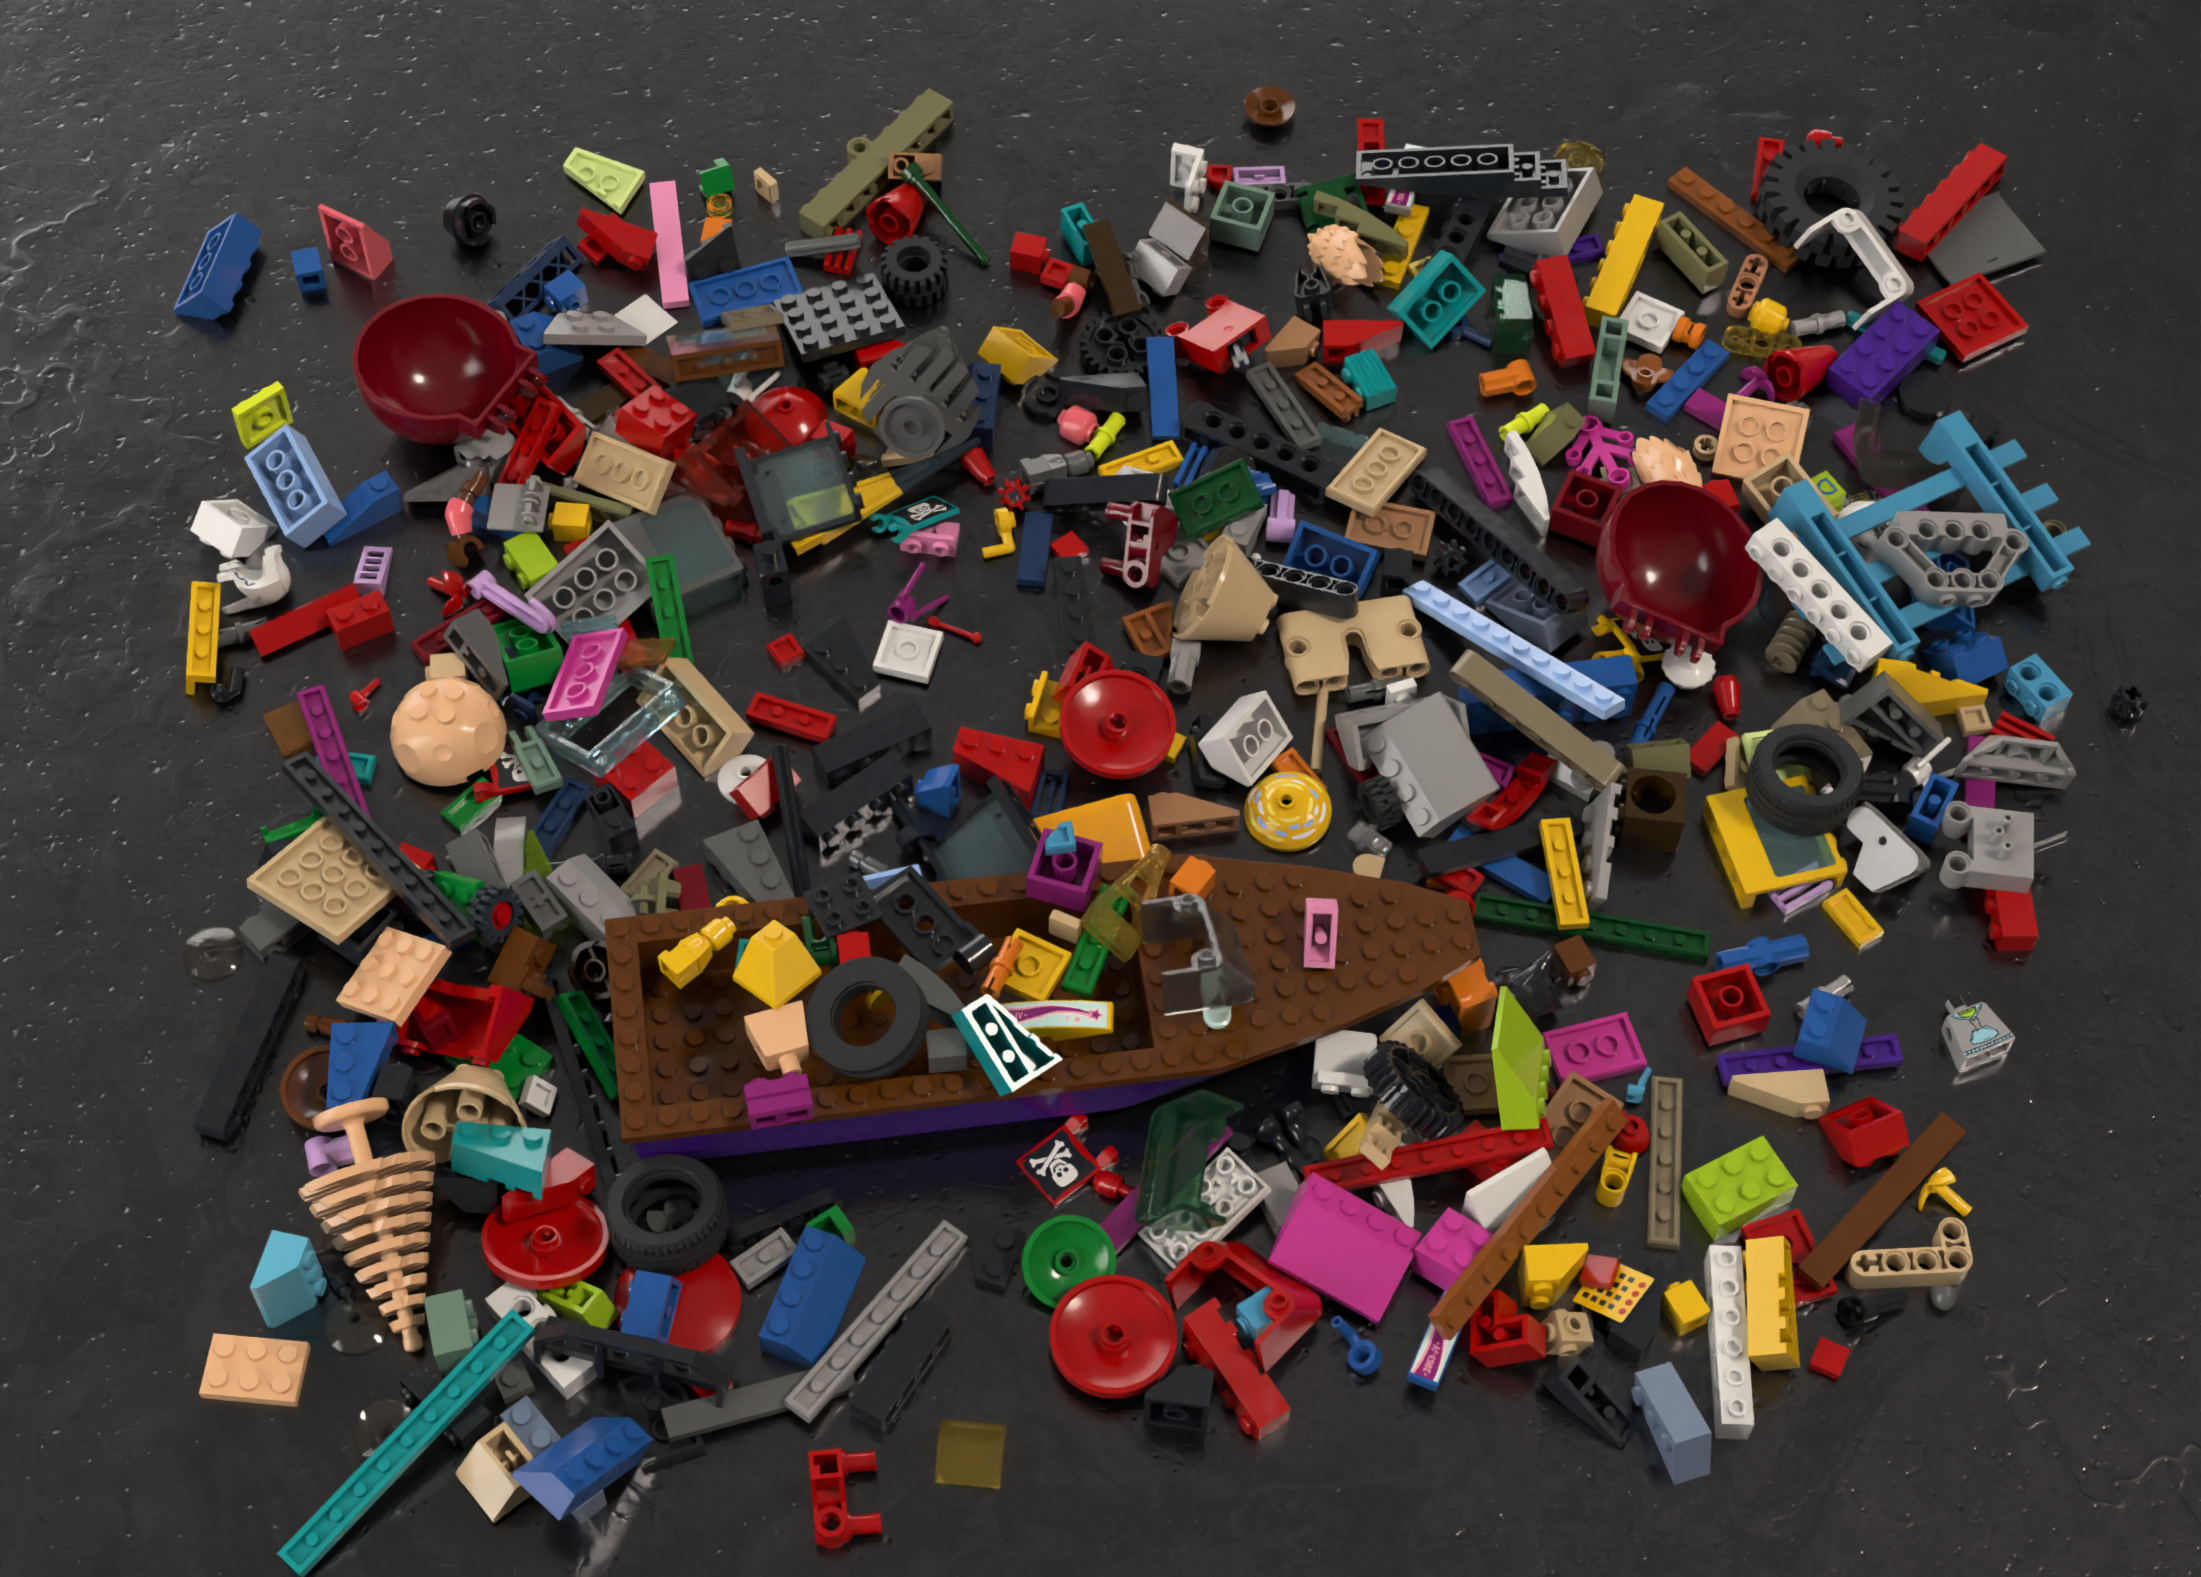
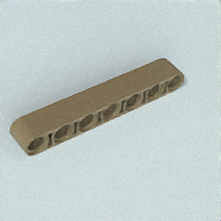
M1467 649L1449 671L1450 677L1598 791L1602 792L1611 782L1618 784L1620 778H1623L1627 773L1622 763L1476 652Z

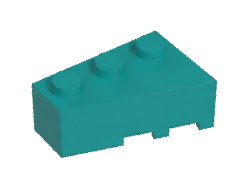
M988 994L951 1015L1000 1097L1015 1091L1062 1060L1057 1053H1052L1045 1047L1034 1033L1030 1034L1022 1027L1012 1014Z
M456 1121L451 1141V1171L484 1182L492 1179L504 1183L505 1189L515 1191L519 1188L533 1193V1198L542 1201L551 1159V1130Z

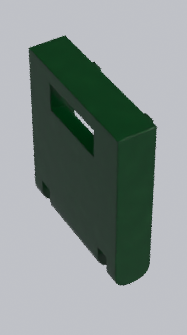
M1355 173L1303 186L1295 190V195L1299 198L1298 205L1307 230L1317 228V226L1323 229L1325 226L1335 224L1334 218L1314 213L1313 199L1317 191L1340 198L1348 203L1347 195L1353 191L1358 207L1368 212L1360 186L1356 184ZM1317 229L1311 230L1309 234L1317 233Z

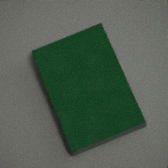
M1244 458L1168 493L1189 543L1265 507Z

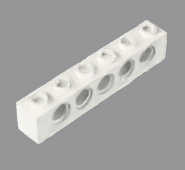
M1778 518L1752 535L1745 546V550L1749 553L1750 557L1767 572L1772 581L1780 586L1787 594L1789 600L1804 612L1807 619L1815 624L1825 635L1827 641L1838 649L1848 664L1860 673L1884 656L1893 642Z
M1709 1245L1704 1259L1706 1304L1711 1310L1708 1318L1715 1438L1748 1439L1754 1427L1750 1360L1748 1357V1332L1741 1246Z

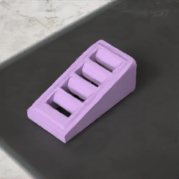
M364 546L353 582L359 595H367L380 590L382 596H384L393 553L392 547ZM370 555H382L383 557H370ZM369 562H380L381 565H380V564H368V563H369ZM367 570H379V572H372ZM366 577H377L376 579H365Z

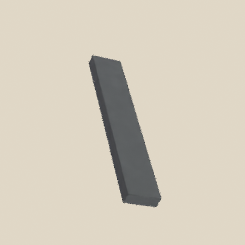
M811 1369L730 1390L727 1392L723 1408L716 1407L717 1394L662 1408L661 1415L669 1442L789 1411L790 1409L784 1405V1400ZM853 1374L831 1399L850 1393L856 1384Z

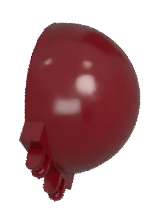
M445 293L423 294L391 304L380 310L366 322L356 338L352 353L355 383L366 407L383 426L400 437L420 444L438 446L456 444L472 438L478 440L486 430L504 435L509 429L504 421L511 424L518 418L516 412L508 408L515 394L518 392L535 398L539 392L535 385L544 387L548 381L546 375L537 370L539 366L538 353L519 344L511 325L500 313L483 302L462 295Z
M1659 480L1644 483L1631 490L1612 509L1598 538L1596 570L1600 588L1608 605L1611 607L1610 611H1613L1623 621V633L1630 634L1634 630L1639 633L1638 639L1641 641H1646L1649 638L1666 644H1675L1673 655L1678 657L1682 656L1686 651L1687 645H1690L1692 649L1689 660L1696 664L1701 659L1703 651L1713 655L1723 645L1725 632L1738 625L1755 606L1762 589L1763 568L1745 550V546L1752 537L1750 530L1739 515L1724 501L1705 489L1682 481Z

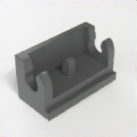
M536 869L510 883V889L519 895V900H522L523 905L519 909L523 910V915L539 937L548 940L554 929L559 928L562 930L566 926L568 915Z

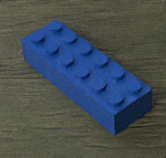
M1631 655L1565 663L1625 699V709L1611 716L1612 718L1618 719L1631 714L1638 687ZM1517 668L1500 670L1568 723L1578 721L1592 722L1600 719ZM1459 685L1457 700L1465 703L1469 734L1482 735L1487 732H1509L1517 729Z

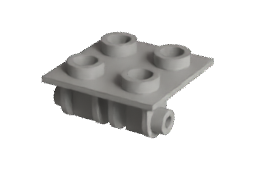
M537 475L530 476L526 480V485L495 483L487 530L543 533L551 487L543 486L541 478Z

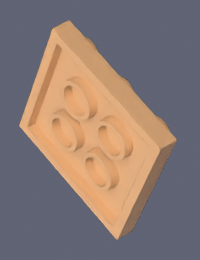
M1729 393L1711 474L1743 481L1788 451L1799 464L1810 409Z
M386 927L367 956L361 961L360 966L351 979L343 987L336 1001L342 1007L384 1022H394L395 1026L402 1027L452 952L445 945Z

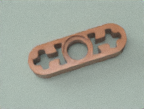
M1751 254L1745 258L1728 297L1726 311L1730 316L1743 318L1749 314L1768 268V261L1764 256ZM1753 266H1757L1755 274L1750 273ZM1747 282L1752 284L1754 288L1744 289L1740 284ZM1739 297L1744 299L1741 306H1737Z

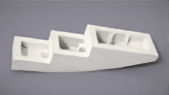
M1514 430L1506 434L1504 452L1511 460L1508 474L1516 484L1513 497L1543 537L1547 535L1550 521L1547 495L1530 451L1518 432Z

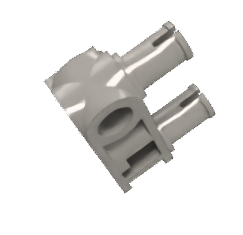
M1864 801L1860 807H1856L1851 811L1845 825L1863 842L1853 874L1872 892L1882 893L1925 873V869L1930 868V859L1873 805ZM1883 837L1887 839V843L1885 845H1882Z

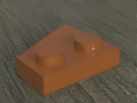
M1172 600L1122 617L1121 624L1137 652L1164 658V660L1170 658Z

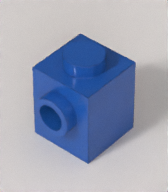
M570 270L544 285L546 296L544 302L552 312L566 313L570 310L578 311L580 307L588 303L586 285Z

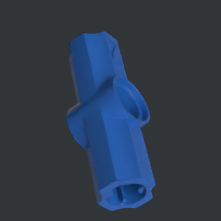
M1801 934L1771 941L1768 937H1758L1749 941L1744 947L1717 952L1715 961L1717 971L1748 963L1752 973L1756 976H1766L1778 970L1780 966L1807 961L1810 955L1805 936L1803 937Z

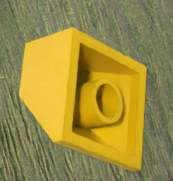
M773 920L751 937L732 977L733 981L777 1011L822 975L797 935L776 920Z

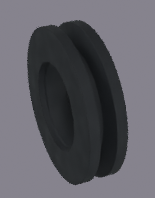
M879 957L852 959L832 969L816 986L809 1000L806 1012L808 1038L817 1054L838 1073L858 1080L882 1078L904 1067L922 1046L929 1025L928 1003L921 987L901 966ZM879 990L889 993L896 1005V1015L891 1029L882 1039L868 1046H853L843 1041L839 1031L840 1018L848 1003L854 997L866 991Z

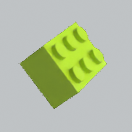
M1761 1136L1686 1174L1681 1185V1194L1710 1237L1715 1241L1791 1202L1798 1184L1764 1136Z

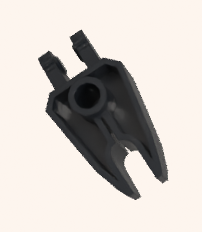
M1316 263L1313 264L1314 271L1310 273L1311 278H1309V274L1304 273L1303 266H1299L1295 274L1294 297L1297 315L1305 317L1308 324L1312 323L1313 317L1320 315L1323 320H1329L1328 313L1334 309L1331 287L1322 267Z

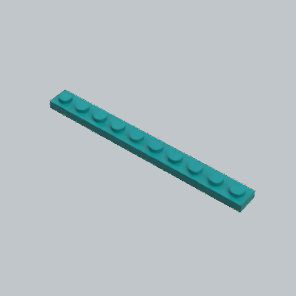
M511 1309L277 1554L299 1576L304 1577L528 1343L537 1331L516 1311Z

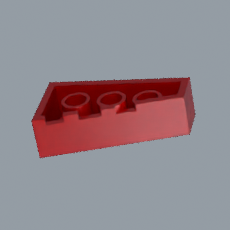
M1214 1297L1184 1317L1181 1348L1189 1360L1192 1361L1194 1359L1198 1365L1214 1371L1213 1384L1220 1392V1400L1228 1410L1233 1409L1239 1417L1238 1422L1244 1432L1248 1435L1252 1433L1255 1439L1259 1441L1289 1421L1291 1408L1268 1374L1264 1372L1260 1375L1258 1372L1260 1367L1256 1356L1250 1347L1244 1349L1241 1347L1240 1339L1236 1334L1238 1332L1237 1328L1231 1320L1227 1323L1224 1322L1218 1313V1309L1222 1306Z

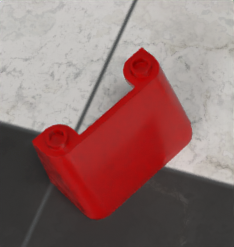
M443 979L434 980L413 1011L418 1009L424 1021L446 1010L461 1037L434 1052L411 1012L402 1027L396 1026L399 1037L396 1045L402 1047V1053L419 1057L420 1052L472 1060L471 1064L490 1068L491 1063H498L532 1012L535 999L501 985L492 984L487 989L453 984Z

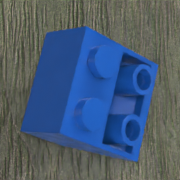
M1962 629L1957 631L1954 637L1948 640L1941 639L1931 644L1932 647L1922 651L1923 657L1932 669L1940 672V678L1949 681L1960 679L1976 684L2009 668L2001 637L1989 635L1987 632Z

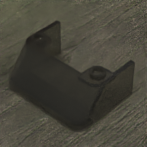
M1860 398L1853 435V446L1859 475L1865 484L1876 488L1904 490L1952 468L1948 462L1940 465L1933 464L1922 454L1880 450L1881 436L1877 431L1881 404L1866 398ZM1958 409L1977 433L1980 416L1963 409ZM1963 487L1953 493L1948 494V496H1957L1961 494L1966 489V487Z
M1192 893L1140 901L1143 944L1204 936L1208 949H1202L1191 957L1192 968L1162 972L1163 1011L1165 1016L1244 1005L1253 1001L1255 998V982L1236 926L1204 899Z

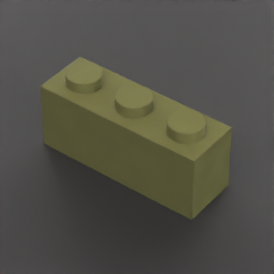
M1681 211L1659 221L1655 243L1702 294L1724 283L1729 262Z

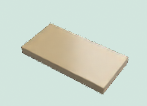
M1379 427L1327 486L1325 496L1373 518L1426 457L1427 449Z
M592 431L572 482L655 516L676 464Z

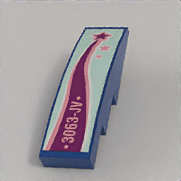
M1443 1290L1442 1295H1441L1439 1301H1440V1300L1442 1299V1297L1446 1294V1292H1447L1446 1290ZM1430 1321L1406 1380L1437 1392L1465 1324L1452 1340L1442 1339Z

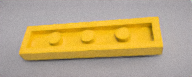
M1413 204L1410 217L1398 216L1393 230L1408 242L1407 259L1384 253L1381 259L1384 267L1380 269L1385 279L1383 282H1374V284L1396 290L1400 289L1408 264H1410L1428 218L1429 207Z
M1570 818L1541 819L1539 828L1558 930L1588 928L1590 921Z

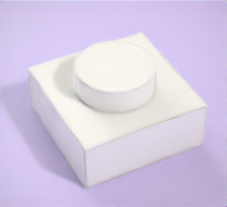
M1413 677L1386 685L1385 704L1416 699L1417 684Z
M536 1075L526 1078L518 1104L542 1118L549 1116L558 1088Z

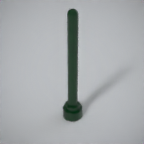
M917 162L908 165L900 176L907 184L916 185L982 265H987L990 262L989 256L924 180L923 169Z

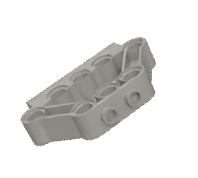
M1897 511L1889 522L1888 528L1885 529L1876 542L1874 553L1880 561L1887 563L1913 589V593L1918 601L1942 607L1967 605L1970 608L1990 604L2004 586L2005 575L2010 567L2015 565L2027 550L2029 540L2022 531L2007 527L2005 514ZM1928 549H1936L1942 554H1951L1955 550H1963L1967 554L1977 555L1984 550L1992 551L1993 555L1980 573H1972L1966 568H1957L1953 572H1945L1938 568L1924 553Z

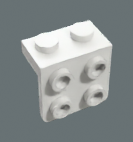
M1174 143L1171 149L1170 185L1185 188L1184 209L1190 213H1197L1200 201L1198 196L1199 193H1204L1207 179L1203 178L1208 164L1207 161H1204V149Z
M1342 1030L1315 1040L1312 1088L1321 1089V1092L1325 1094H1339L1340 1091L1349 1092L1351 1096L1362 1098L1373 1095L1374 1090L1368 1086L1363 1066L1367 1056L1377 1047L1376 1035L1373 1033Z

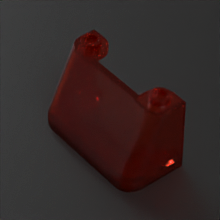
M746 399L737 407L732 416H728L719 427L697 445L693 443L682 453L675 462L676 466L670 480L724 508L728 505L734 508L745 497L742 493L746 491L734 450L745 447L748 459L750 460L793 447V445ZM787 460L778 462L774 466L778 470Z

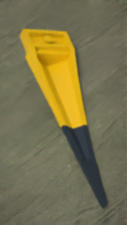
M974 438L915 463L856 482L857 487L853 488L854 492L861 493L865 508L860 509L862 520L981 443L980 438ZM845 486L796 498L786 503L796 530L853 513ZM859 522L794 541L790 545L799 556L820 543L824 546Z

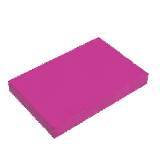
M1627 1012L1541 1033L1544 1037L1545 1049H1550L1551 1068L1559 1088L1572 1070L1588 1081L1594 1082L1642 1070L1648 1064Z

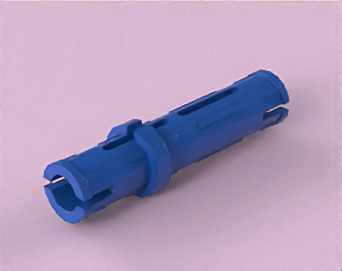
M1660 682L1643 716L1634 724V732L1628 744L1648 742L1650 739H1653L1656 734V726L1675 693V688L1667 682Z

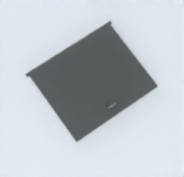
M1999 191L1983 196L1928 254L1927 258L1950 286L1979 272L1982 275H1986L2046 253L2043 246L1999 196Z

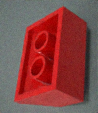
M536 384L535 386L539 392L535 398L519 393L512 400L508 408L514 410L518 418L514 423L510 424L507 421L505 423L519 436L537 396L563 407L540 460L547 467L565 476L582 456L586 426L546 385L541 387Z

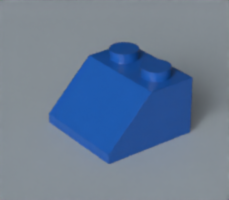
M533 311L510 320L509 323L519 344L538 353L539 366L537 370L545 375L584 360L577 345L543 344V333L555 317Z
M1813 988L1792 1056L1852 1074L1867 1020L1844 997Z

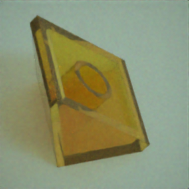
M943 1419L938 1436L935 1482L1000 1489L1007 1425Z

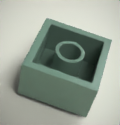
M1225 180L1210 216L1209 239L1259 252L1274 214L1275 193Z
M462 1289L424 1297L433 1354L443 1380L480 1342L478 1334L480 1328L477 1314L474 1312L472 1299L466 1300Z

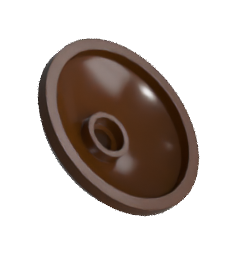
M330 1044L310 1048L298 1055L288 1065L281 1079L280 1096L285 1111L296 1123L311 1130H316L312 1121L313 1118L327 1110V1099L325 1098L327 1096Z

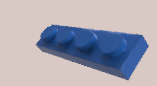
M1707 339L1646 403L1645 410L1668 423L1697 389L1701 388L1728 360L1730 352Z

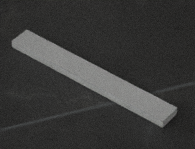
M943 1220L786 1397L784 1405L810 1423L898 1323L906 1311L912 1307L967 1244L969 1237L946 1220Z

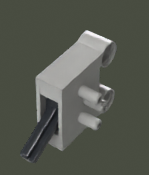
M1953 801L1946 807L1940 829L1945 836L1953 839L1960 838L1965 833H1968V855L1961 851L1950 852L1944 860L1939 878L1943 885L1951 889L1965 886L2027 894L2034 879V853L2067 842L2069 840L2068 830L2066 827L2057 826L2034 835V813L1969 806L1962 801Z

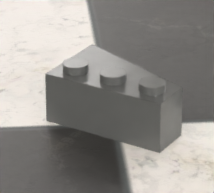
M1885 670L1840 704L1843 723L1850 726L1852 724L1866 730L1867 734L1874 737L1878 735L1890 741L1891 745L1920 758H1924L1944 740L1941 723Z

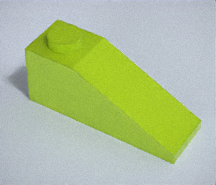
M583 1281L555 1289H534L538 1295V1300L544 1304L547 1303L552 1310L567 1320L608 1329L620 1315L603 1290Z

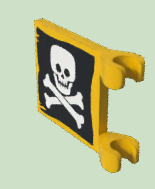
M1601 615L1597 618L1599 624L1591 627L1597 636H1603L1613 631L1625 647L1622 653L1625 656L1631 655L1633 665L1641 662L1661 660L1665 655V650L1672 647L1671 644L1649 638L1646 641H1641L1638 639L1639 633L1634 630L1630 634L1623 633V621L1619 618L1608 619L1606 616Z

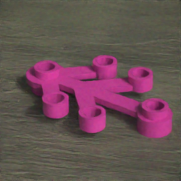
M1595 416L1583 417L1586 422L1577 433L1578 438L1572 448L1565 453L1566 463L1569 466L1580 465L1583 461L1582 451L1590 441L1593 447L1582 465L1576 468V471L1592 476V469L1598 459H1600L1603 466L1606 467L1608 481L1611 484L1622 487V492H1625L1631 484L1630 472L1625 468H1618L1612 456L1627 459L1630 466H1635L1632 452L1636 451V448L1629 449L1634 445L1633 434L1629 431L1620 432L1604 428L1603 424ZM1602 438L1617 441V445L1605 443Z

